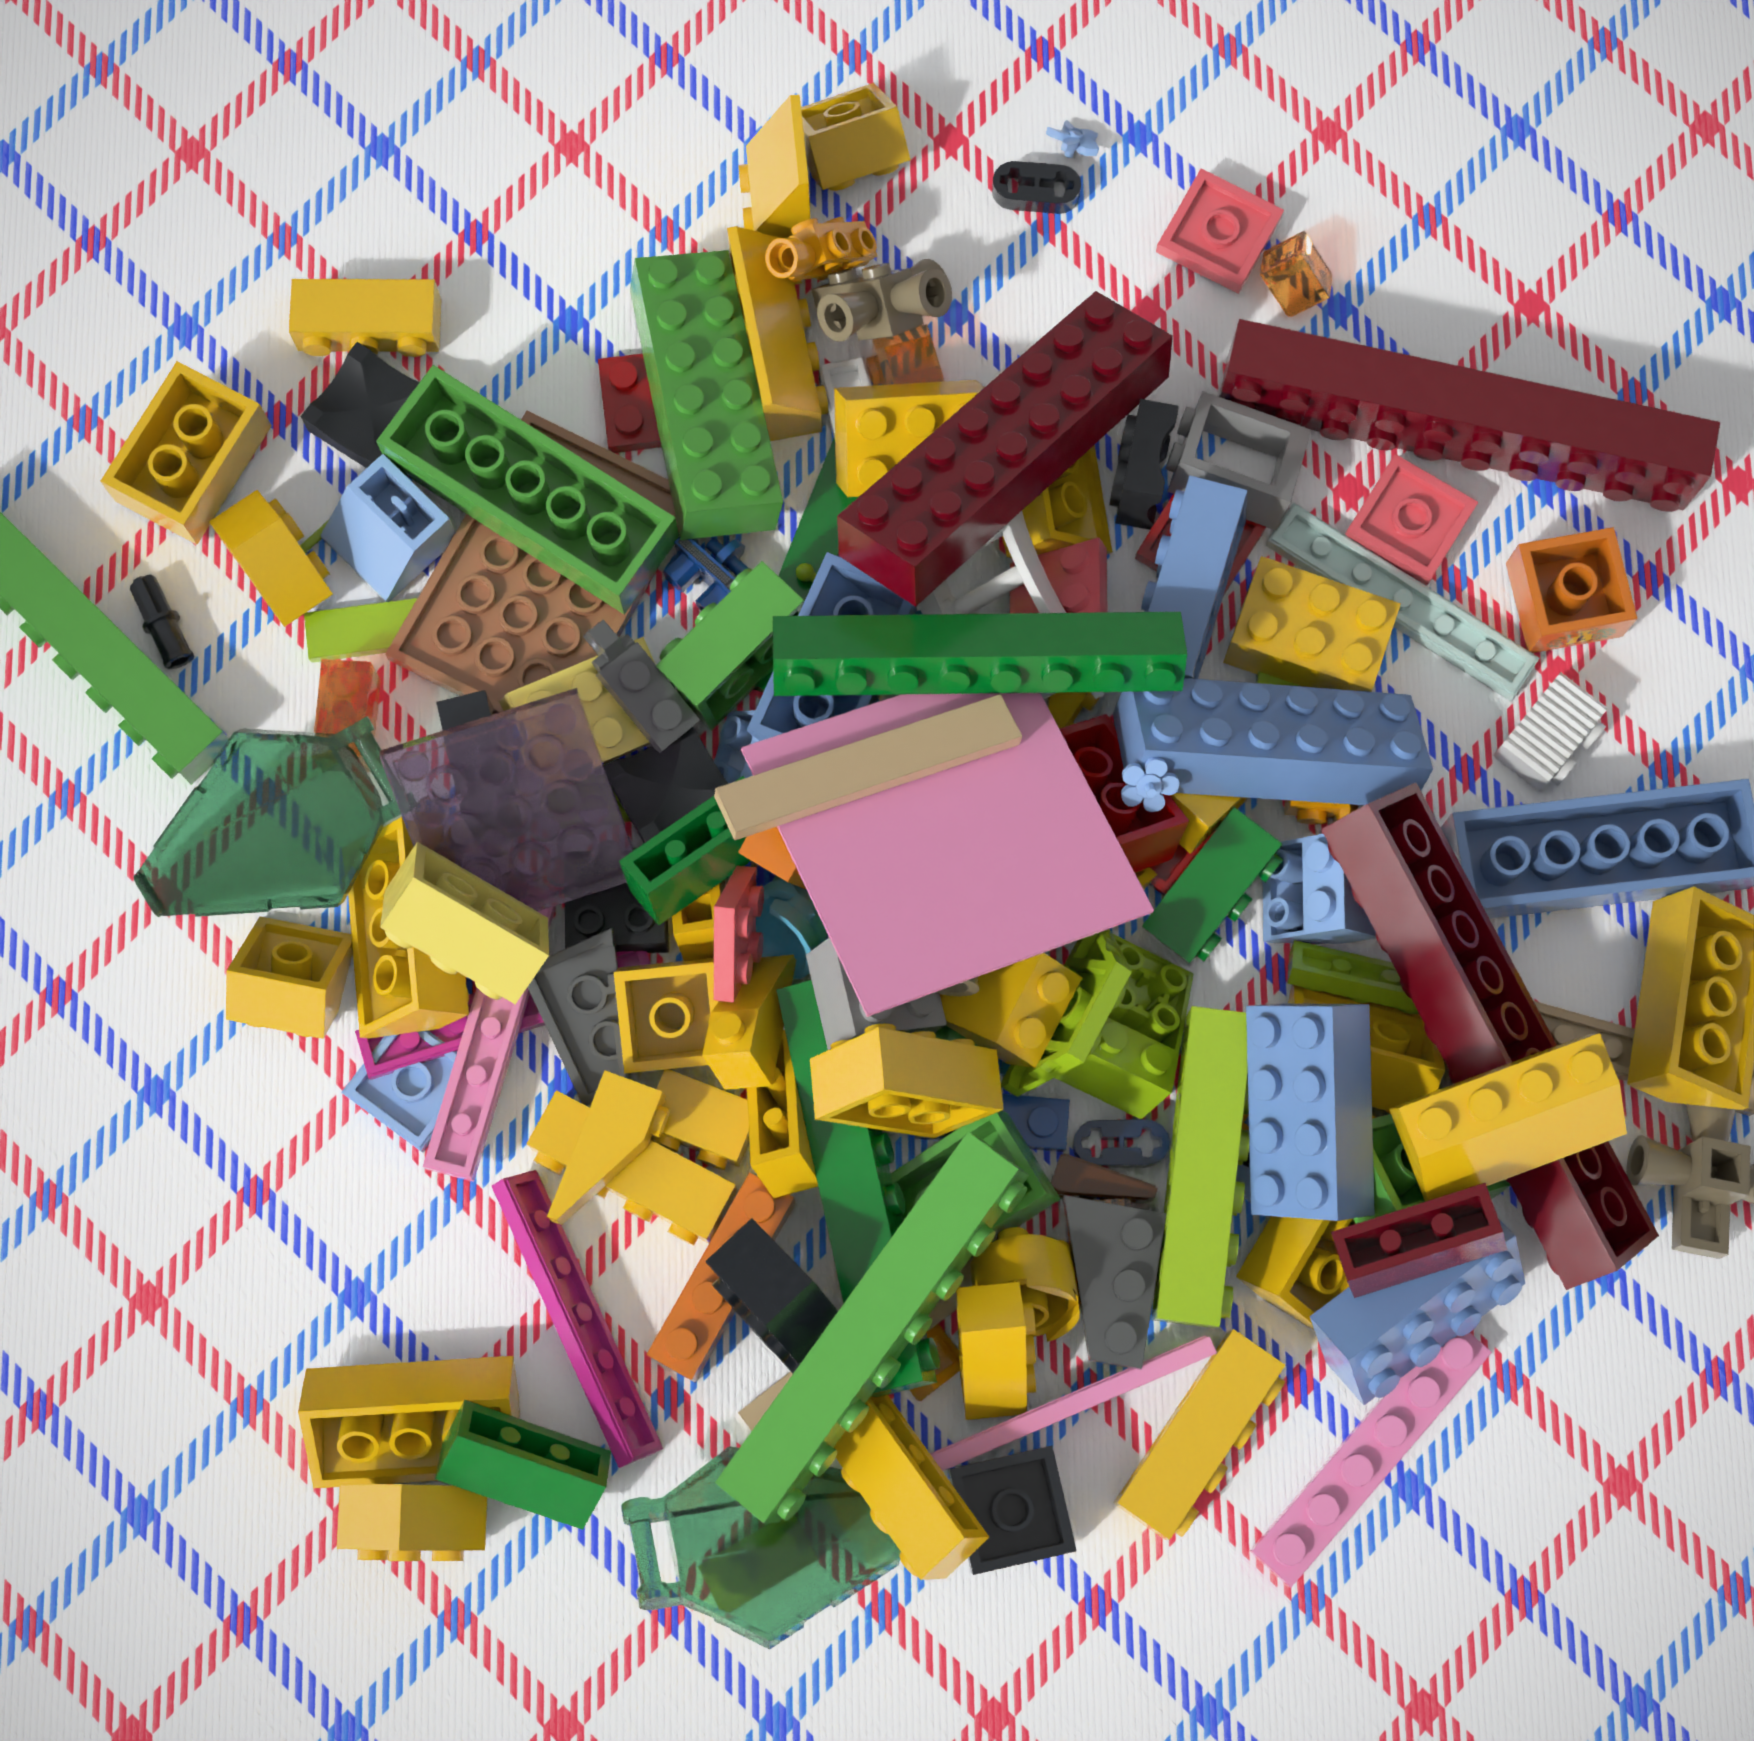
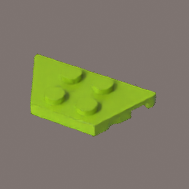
M1110 929L1076 941L1064 966L1081 976L1082 979L1036 1068L1010 1065L1001 1081V1088L1018 1097L1083 1064L1087 1056L1096 1050L1102 1038L1101 1030L1111 1011L1116 1009L1122 1002L1126 993L1125 984L1132 973Z

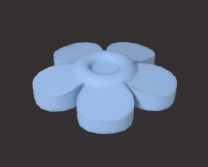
M1159 757L1148 759L1145 762V771L1141 765L1131 763L1122 772L1123 781L1128 784L1121 790L1122 800L1127 806L1131 807L1137 806L1143 801L1144 808L1147 811H1159L1165 806L1163 794L1173 795L1178 791V777L1173 773H1166L1167 763Z

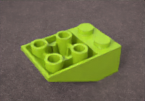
M1113 934L1132 971L1125 984V996L1119 1006L1111 1011L1101 1030L1102 1038L1096 1050L1087 1056L1083 1064L1055 1077V1079L1134 1117L1142 1119L1172 1093L1194 973Z

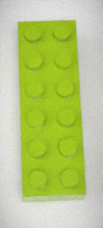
M1191 1006L1185 1019L1163 1213H1166L1154 1289L1152 1321L1216 1328L1220 1327L1221 1318L1226 1319L1231 1316L1233 1286L1225 1285L1226 1267L1236 1265L1239 1247V1234L1230 1233L1232 1216H1237V1213L1242 1212L1245 1182L1236 1181L1237 1166L1242 1165L1243 1161H1247L1249 1153V1130H1242L1243 1114L1248 1115L1247 1021L1245 1012Z

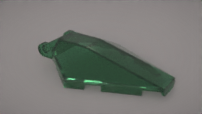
M367 716L336 734L247 728L235 731L214 759L212 768L202 782L189 794L153 845L154 849L133 876L135 884L154 915L158 918L161 916L195 914V917L269 912L271 909L300 907V910L332 908L344 903L385 823L419 804L412 791L406 792L371 731L375 730V727ZM355 743L389 803L382 805L379 792L355 751L348 744Z
M733 1446L727 1447L664 1497L656 1499L638 1497L622 1503V1518L624 1524L630 1526L640 1580V1587L636 1590L639 1608L642 1610H657L682 1605L714 1618V1622L730 1628L731 1631L769 1650L804 1628L805 1622L830 1605L833 1608L900 1564L899 1554L901 1551L889 1534L884 1533L875 1525L870 1516L871 1508L860 1492L855 1491L846 1483L839 1468L829 1467L821 1476L813 1475L802 1491L806 1498L800 1509L788 1521L782 1518L779 1523L761 1522L715 1484V1481L739 1450L738 1447ZM665 1521L676 1582L666 1583L661 1580L651 1523Z

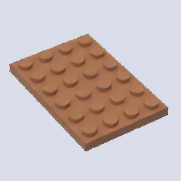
M526 410L521 419L522 421L676 518L668 479ZM466 514L385 655L389 661L459 696L485 690L496 714L507 720L499 703L507 693L598 656L583 637L597 623L604 619L617 636L620 637L655 573L624 615Z

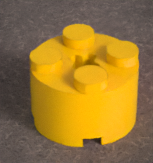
M1010 1227L1002 1230L997 1236L998 1240L990 1243L980 1256H974L971 1261L972 1286L1020 1282L1022 1303L1032 1302L1036 1331L1033 1337L1046 1334L1047 1342L1062 1337L1077 1324L1080 1318L1079 1297L1071 1246L1063 1240H1056L1043 1235L1028 1234L1025 1229L1020 1227Z

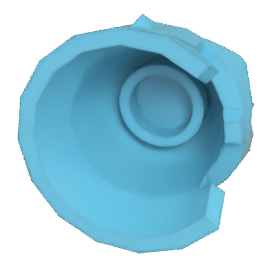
M775 876L771 882L763 886V910L761 916L756 917V932L763 933L762 957L794 955L797 961L793 979H802L810 974L806 954L827 940V931L808 891Z

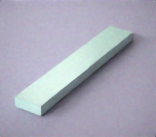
M1294 502L1282 518L1277 530H1274L1265 545L1307 572L1401 603L1393 626L1394 628L1509 701L1515 697L1540 659Z

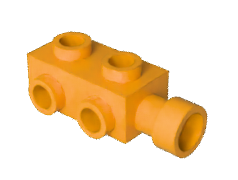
M837 217L824 223H819L817 218H812L791 228L792 236L773 240L766 250L765 260L769 271L778 278H788L794 283L811 278L824 281L830 273L867 265L870 260L878 257L876 252L877 244L864 221L845 222L843 217Z

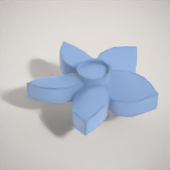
M1068 120L1064 122L1061 130L1047 127L1046 135L1063 141L1061 150L1065 152L1064 156L1067 158H1073L1075 150L1084 156H1097L1099 147L1095 142L1098 136L1097 132L1089 129L1075 128Z

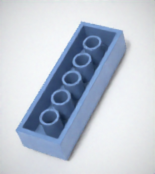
M1184 678L1183 691L1121 692L1112 714L1124 769L1131 763H1137L1145 771V762L1152 757L1162 758L1168 766L1166 773L1170 772L1178 777L1179 789L1176 793L1366 805L1417 782L1422 791L1433 771L1412 696L1408 694Z
M1749 779L1453 812L1441 826L1489 919L1656 900L1693 886L1707 893L1750 889L1754 886V802Z

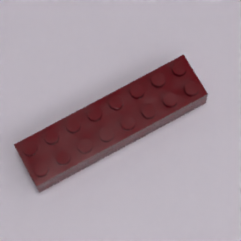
M1098 291L1093 292L837 516L839 557L916 607L1139 405L1140 399H1146L1169 378L1173 335Z

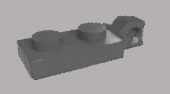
M604 619L586 632L583 637L598 655L591 662L598 671L596 677L656 751L662 752L700 721L664 674L655 666V663L639 643H635L628 634L620 639Z

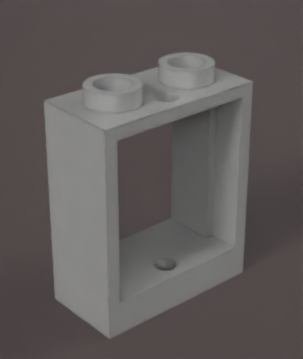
M1202 391L1195 409L1186 406L1176 434L1184 436L1182 444L1175 442L1169 455L1165 470L1173 472L1167 491L1175 494L1177 489L1185 491L1189 475L1247 490L1246 520L1277 530L1291 502L1311 429ZM1202 431L1277 457L1270 484L1195 458Z

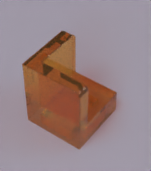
M1305 230L1263 252L1260 276L1288 317H1293L1330 298L1332 272Z

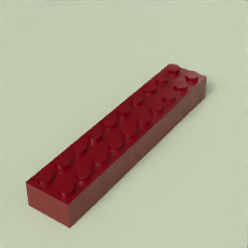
M1239 319L1219 392V397L1318 431L1323 437L1331 440L1351 438L1367 442L1370 447L1377 450L1388 451L1397 448L1414 452L1415 456L1424 460L1448 459L1461 462L1463 467L1470 470L1484 471L1494 469L1508 472V475L1516 480H1545L1554 482L1558 488L1563 490H1591L1603 493L1605 498L1613 501L1622 502L1632 499L1650 503L1652 508L1665 512H1673L1678 509L1684 510L1711 477L1721 423L1719 421Z
M1417 782L1370 802L1321 829L1328 841L1330 854L1342 867L1352 886V894L1355 901L1367 914L1376 931V939L1379 946L1388 954L1400 977L1401 987L1404 993L1412 999L1424 1022L1425 1032L1430 1041L1437 1046L1448 1067L1449 1077L1453 1084L1557 1046ZM1609 1141L1505 1179L1512 1187L1522 1206L1525 1221L1534 1229L1546 1251L1550 1268L1559 1276L1566 1290L1618 1271L1659 1237Z

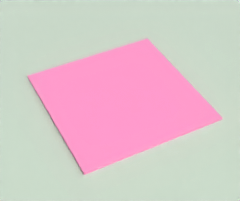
M1041 693L901 694L741 747L752 775H756L999 694L1002 695L1022 734V739L1018 746L777 826L867 1017L1154 912L1147 895Z

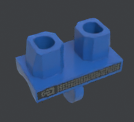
M679 537L674 542L677 553L666 565L663 573L665 579L681 593L698 577L709 585L695 600L696 606L702 611L713 602L718 604L731 592L730 585L735 577L729 573L730 570L737 576L743 570L749 568L740 560L746 546L738 539H734L724 546L718 539L713 537L705 546L715 556L713 558L693 539L680 540Z

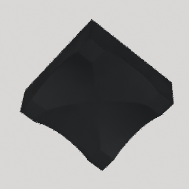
M356 342L347 354L332 382L317 399L309 404L300 417L310 433L367 468L382 455L376 440L420 382L396 370L370 349Z
M1140 399L1137 415H1127L1109 502L1110 506L1118 507L1115 524L1151 530L1157 513L1156 504L1161 503L1165 484L1160 463L1167 457L1171 438L1169 434L1175 428L1179 406Z
M691 727L660 753L651 746L640 753L616 759L602 767L612 790L644 843L714 796L715 788L728 784L694 727Z
M638 847L564 851L565 948L614 927L616 952L646 951L647 953H669L668 919L660 925L655 922L630 892L619 860Z

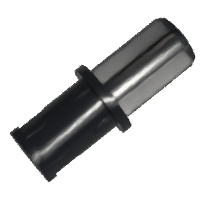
M149 574L137 577L130 585V591L145 621L142 624L143 631L146 634H151L165 668L172 670L187 665L194 659L195 655L190 650L178 624L180 620L179 613L176 610H171L162 588L154 575Z

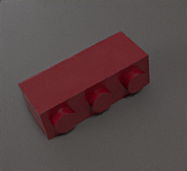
M1486 1183L1331 1232L1354 1298L1507 1250L1504 1233Z

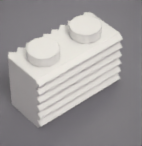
M1560 672L1493 756L1496 760L1501 761L1504 766L1509 767L1512 772L1517 773L1519 778L1525 779L1527 784L1532 785L1535 790L1541 791L1550 780L1558 786L1577 763L1569 757L1579 744L1588 749L1605 729L1606 726L1599 719L1608 708Z

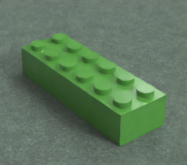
M729 250L635 258L630 294L680 540L776 530L783 498Z
M432 365L376 440L381 453L404 475L624 615L675 545L674 542L679 538L676 518L435 365Z

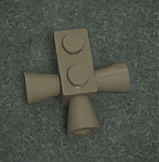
M922 259L910 268L891 270L890 263L877 264L862 269V275H857L856 268H848L828 274L829 283L811 289L820 327L830 339L837 342L845 341L854 333H857L858 341L893 337L924 325L922 315L931 317L945 315L952 302L950 281L942 267L931 259Z
M1686 1104L1693 1142L1676 1150L1648 1137L1639 1135L1630 1147L1626 1173L1633 1186L1674 1185L1671 1250L1721 1259L1729 1255L1730 1205L1741 1199L1754 1204V1164H1750L1751 1146L1729 1142L1736 1109Z

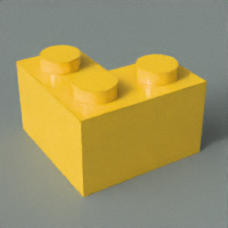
M255 490L209 521L229 552L284 627L333 595L323 580L331 575L314 550L307 555L297 542L305 537L276 498L267 502L261 493Z
M340 1484L337 1549H358L357 1560L421 1561V1551H432V1561H464V1551H485L487 1497L453 1485Z

